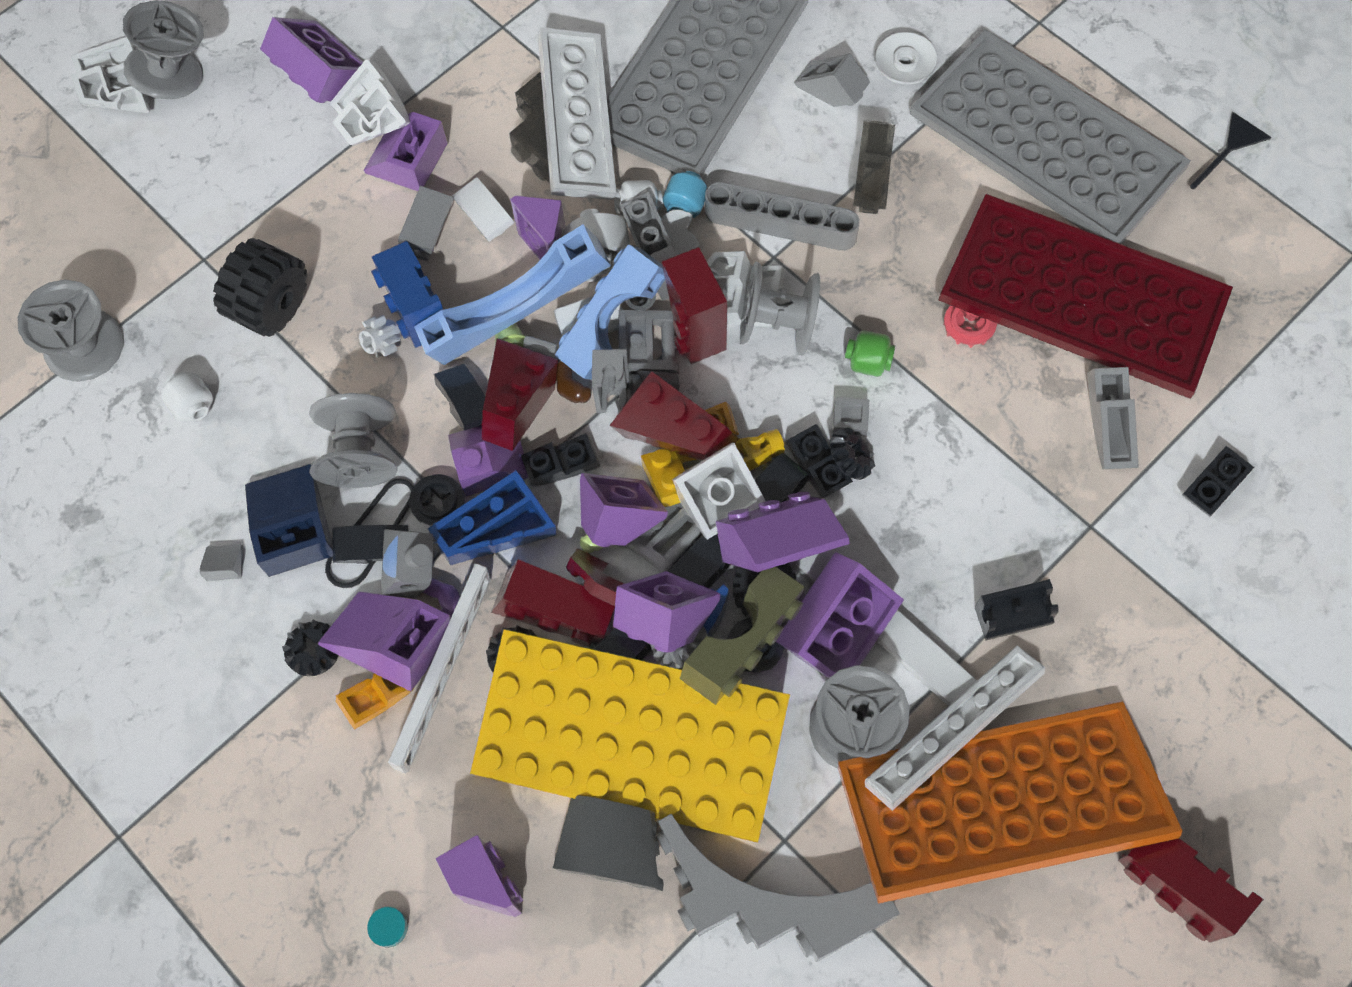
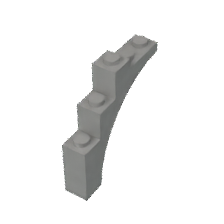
M672 814L658 821L661 832L655 835L665 855L670 852L673 853L678 863V866L673 868L682 888L685 889L690 886L692 890L680 897L683 907L677 910L687 931L695 929L698 937L739 915L741 921L737 922L736 925L746 944L753 942L756 949H759L798 928L800 934L796 935L795 938L806 958L812 955L815 962H818L895 919L900 914L893 901L878 904L872 882L851 891L826 896H789L761 890L732 877L710 862L688 840Z

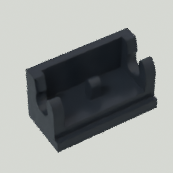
M1050 579L982 595L975 606V611L985 641L1054 624V618L1058 613V604L1052 605L1050 600V594L1053 591Z

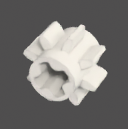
M382 315L378 318L374 316L362 322L366 330L360 332L359 340L367 353L375 354L376 358L382 355L386 357L398 351L394 343L400 341L401 332L393 320H386L385 316Z

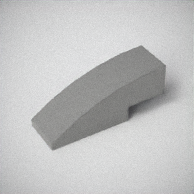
M1128 367L1097 368L1087 372L1092 423L1102 470L1139 468L1135 399H1130Z

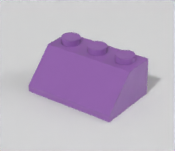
M272 17L260 50L270 58V62L273 65L284 70L292 82L303 87L308 92V96L319 103L332 101L363 63L360 58L320 23L314 20Z
M809 492L790 494L789 500L779 502L778 500L765 501L758 504L759 509L749 511V509L733 510L728 512V518L716 521L722 561L755 572L850 544L849 536L825 499L812 497Z
M835 552L802 600L804 604L792 621L789 620L776 642L827 678H830L841 669L861 665L904 599L863 565Z

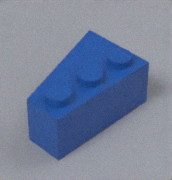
M405 241L371 256L376 269L371 270V273L378 288L385 286L388 292L383 297L391 314L398 312L401 318L396 321V324L403 338L410 337L414 347L417 348L422 346L414 326L443 310L437 294L434 295L430 287L431 283L427 276L424 275L421 265L409 243Z
M514 471L427 528L429 533L433 534V541L450 565L556 536L555 524L517 471Z

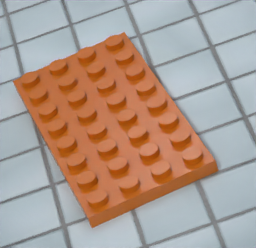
M1123 701L980 731L893 811L865 787V779L899 749L890 750L885 754L870 758L857 757L838 762V771L878 904L1178 839L1183 831Z

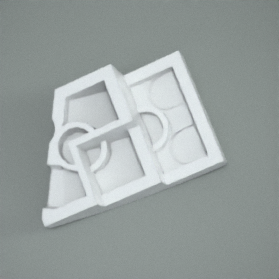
M127 37L71 55L76 73L72 74L71 78L82 105L142 113L150 112L148 96L132 87L124 76V61L129 53L135 50L134 45L129 42Z
M367 58L330 102L339 114L333 121V124L352 146L402 128L410 123L409 116L399 95L386 75L372 59Z
M745 251L714 252L707 263L727 300V323L741 325L746 290L753 266H751ZM761 266V289L779 292V289L783 288L785 279L783 266ZM774 297L771 300L774 303H780L781 298ZM760 322L754 323V326L757 327H772L771 324H765Z

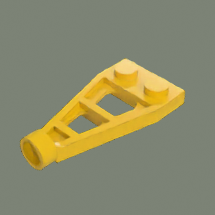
M778 429L763 432L756 437L739 438L735 444L738 451L743 454V460L749 471L771 461L772 458L777 457L779 454L785 453L783 439ZM660 449L641 455V462L657 498L664 507L680 503L673 478L685 472L682 466L683 463L696 459L680 455L671 450Z

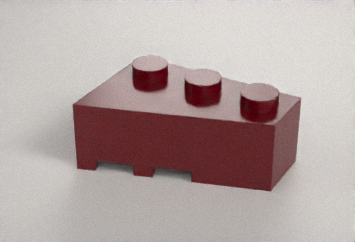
M697 247L662 261L674 319L673 325L677 334L674 337V342L679 354H686L690 364H693L727 350V300L700 248Z
M498 338L496 339L483 406L481 440L511 451L515 449L555 390L557 359Z
M652 371L609 425L627 439L645 442L654 447L671 450L699 461H703L732 442L736 444L739 440L728 427Z
M518 559L506 573L491 613L538 627L550 633L570 637V640L574 643L589 647L591 644L596 645L603 640L615 606L591 595L583 585Z
M1180 838L1127 849L1118 860L1125 867V874L1139 885L1145 884L1156 894L1154 896L1156 902L1168 912H1176L1187 922L1185 926L1189 932L1202 941L1207 940L1211 943L1234 936L1264 900L1253 891L1247 897L1229 884L1227 881L1231 875L1223 869L1219 868L1215 873L1196 858L1198 851Z

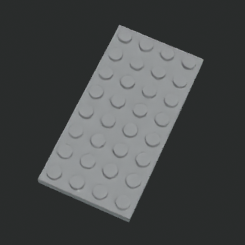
M671 0L607 98L611 145L672 172L692 171L702 177L806 8L808 0Z
M986 29L911 106L910 115L1082 230L1119 244L1125 241L1183 174L1191 162L1185 156Z

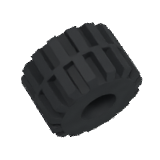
M250 238L246 243L241 242L236 246L233 253H229L226 257V262L217 274L218 280L214 284L213 290L216 293L213 298L214 306L217 307L216 311L220 315L262 336L270 337L275 335L277 331L283 330L286 324L292 320L302 303L303 294L307 287L305 281L308 277L307 270L304 269L305 263L299 258L260 239Z

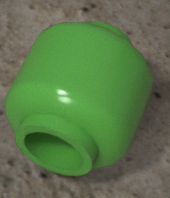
M862 330L857 334L856 340L849 338L845 358L851 359L850 367L852 371L879 377L885 370L890 371L896 345L891 344V339L888 335Z

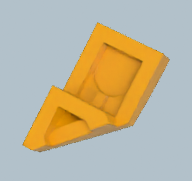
M374 673L372 679L367 678L337 694L335 701L355 730L395 705L412 691L387 679H383V677Z

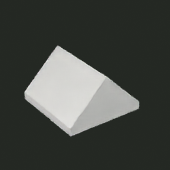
M733 442L673 478L680 504L707 540L717 534L716 521L728 518V512L737 509L756 510L759 508V503L765 502L762 493Z

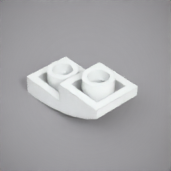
M477 177L452 195L459 207L489 242L514 224L512 218Z

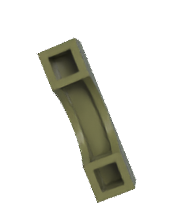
M777 567L761 571L749 585L743 601V606L751 618L752 628L746 634L734 639H716L706 636L684 662L680 680L715 705L724 694L731 697L742 681V678L739 677L745 669L749 671L754 669L763 655V652L760 651L766 643L772 646L784 629L781 624L787 618L792 621L801 610L804 603L800 601L804 586Z

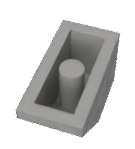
M845 54L810 62L794 83L797 88L833 107L856 104L863 97V91L870 81L853 56Z

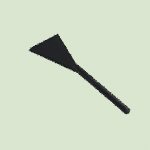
M1232 112L1226 148L1190 185V188L1196 189L1231 151L1270 140L1271 136Z

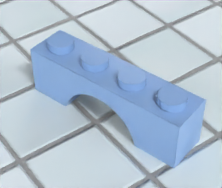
M628 244L626 248L622 249L616 255L614 266L609 274L598 282L595 288L596 293L590 303L584 305L577 315L578 321L572 330L565 333L559 342L560 348L555 356L582 378L592 380V350H612L608 338V325L614 310L622 302L630 298L646 297L652 299L665 281L662 264L642 249Z

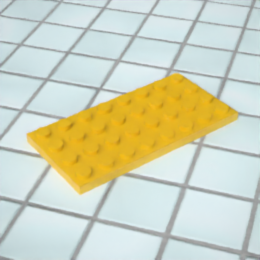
M503 629L470 774L573 799L577 795L632 805L655 812V818L663 819L672 814L678 824L758 843L790 694L740 683L731 697L724 694L715 705L680 680L682 669Z

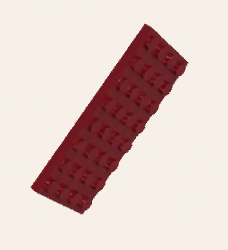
M985 194L938 301L1107 367H1128L1130 376L1191 399L1197 389L1233 286Z

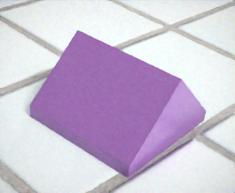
M514 196L510 200L518 235L541 260L552 244L563 237L562 231L566 226L561 200Z

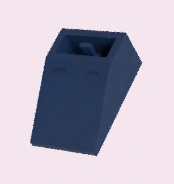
M311 464L245 484L249 533L257 564L268 577L333 557L332 538L316 480L309 473Z

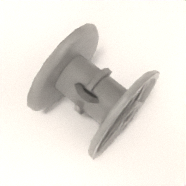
M166 1L139 3L129 9L123 18V32L129 42L137 47L129 53L124 61V76L129 84L142 94L158 99L181 98L197 90L202 81V69L195 57L189 53L198 48L204 37L203 25L198 17L187 8Z
M755 262L744 300L740 326V344H745L749 341L754 323L760 322L771 324L775 330H778L780 326L797 329L796 349L800 355H804L812 337L820 294L819 273H815L809 278L803 296L786 293L785 288H780L779 292L761 289L762 267L758 262ZM778 297L790 299L791 301L780 304L774 303L771 299Z
M65 279L49 282L34 290L23 302L17 317L18 332L25 344L37 352L43 353L44 360L51 372L65 380L86 381L106 373L118 361L124 346L123 330L117 320L101 311V303L95 292L81 282Z
M359 393L335 394L322 398L312 404L309 411L311 419L323 429L335 432L332 439L335 441L333 448L336 449L335 452L322 455L313 461L309 470L312 478L322 484L340 488L372 487L394 478L398 471L394 461L381 453L371 451V447L375 445V438L371 432L382 429L392 422L396 414L393 404L384 398Z
M857 665L839 670L825 681L817 696V704L811 712L809 733L815 750L826 763L837 769L839 761L857 757L870 758L894 750L897 744L900 743L909 725L910 707L905 692L892 676L877 668Z

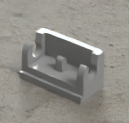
M420 185L398 238V244L407 241L417 259L428 261L434 251L454 197Z
M627 349L592 350V389L597 413H606L608 407L607 398L611 395H616L620 398L618 404L621 410L626 405L627 386H629L630 375Z

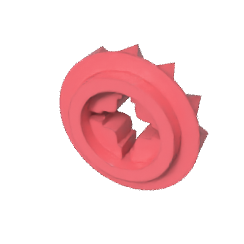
M950 306L947 309L943 322L947 336L955 339L957 345L963 343L969 345L970 348L977 344L984 346L987 340L993 337L997 327L995 322L954 306ZM964 317L969 321L979 320L975 325V330H972L970 326L962 327L965 321Z

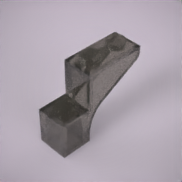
M539 72L515 92L518 106L516 110L524 121L509 133L512 146L510 150L519 162H526L540 180H547L550 183L541 72Z
M863 120L853 195V206H859V212L878 214L879 209L886 210L895 123Z

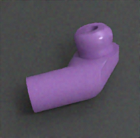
M432 578L430 586L422 593L437 598L442 607L440 611L450 615L451 619L460 599L459 592L454 586Z

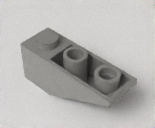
M649 192L619 205L638 248L645 251L661 264L662 261L677 256ZM666 281L663 282L657 291L662 301L669 298Z

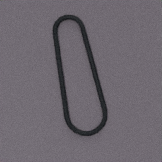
M394 479L388 482L353 526L362 524L393 485L404 484L409 487L411 493L414 487L413 484L405 479ZM409 499L393 525H399L410 508ZM333 557L327 559L325 573L328 580L334 586L352 588L359 585L367 577L376 561L369 562L362 575L350 583H341L332 577L330 566Z

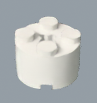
M586 209L580 213V218L572 221L563 229L562 234L564 236L584 224L599 239L611 266L586 280L588 282H596L601 280L600 275L609 274L614 266L616 255L630 244L624 216L599 213L597 209Z

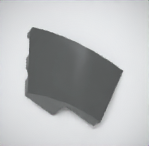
M577 795L575 799L571 798L553 868L562 872L588 875L599 880L627 883L638 888L663 891V879L658 876L656 856L660 855L659 843L655 837L657 829L655 812L594 797Z

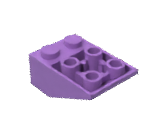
M358 592L318 644L412 691L431 665L450 622V615L420 600Z

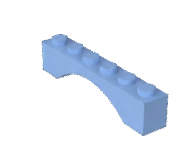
M583 224L556 240L534 267L508 286L479 300L440 310L414 326L425 354L446 365L607 269L611 264L599 239Z

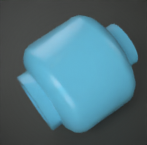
M686 171L676 173L670 178L663 196V203L667 212L683 210L692 214L693 218L701 213L705 203V192L708 187L699 174Z

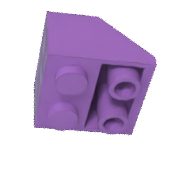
M411 112L408 114L410 123L407 126L383 135L364 168L365 174L418 191L420 185L425 186L448 143L441 121Z
M476 835L435 858L452 893L463 902L513 917L522 914L518 903L522 902L523 898L514 881H511L508 875L503 877L500 870L505 868L506 865L491 841L484 843Z

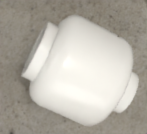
M650 180L624 181L620 189H616L614 197L615 211L617 214L624 216L619 205L647 192L650 193L657 211L661 210L663 207L662 193L657 191L654 183Z
M178 372L171 375L164 382L161 397L176 419L180 421H198L208 414L213 402V396L198 375L195 373Z

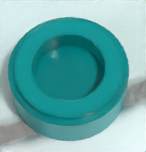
M383 907L376 910L371 915L367 925L370 939L375 944L386 948L394 947L401 943L408 930L406 917L402 912L393 907Z

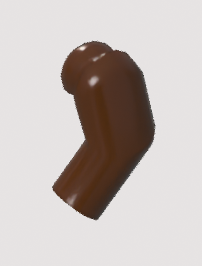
M557 363L556 382L559 395L576 404L579 402L587 403L591 398L589 386L582 385L581 382L573 379L572 369L565 363Z

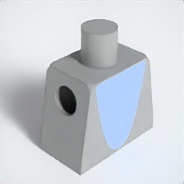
M384 530L381 595L417 598L430 586L432 580L433 534Z

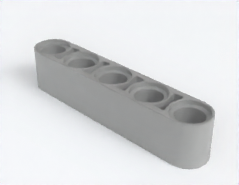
M724 182L711 184L705 192V214L711 222L844 251L851 249L857 241L860 219L850 209Z

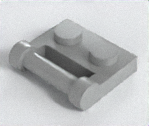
M619 310V349H627L630 375L636 374L637 370L669 372L679 375V364L675 362V335L672 311ZM652 325L661 327L662 360H653Z
M680 503L665 507L668 511L666 519L626 545L650 563L659 573L668 572L703 535ZM687 521L693 524L663 556L658 553L663 545Z

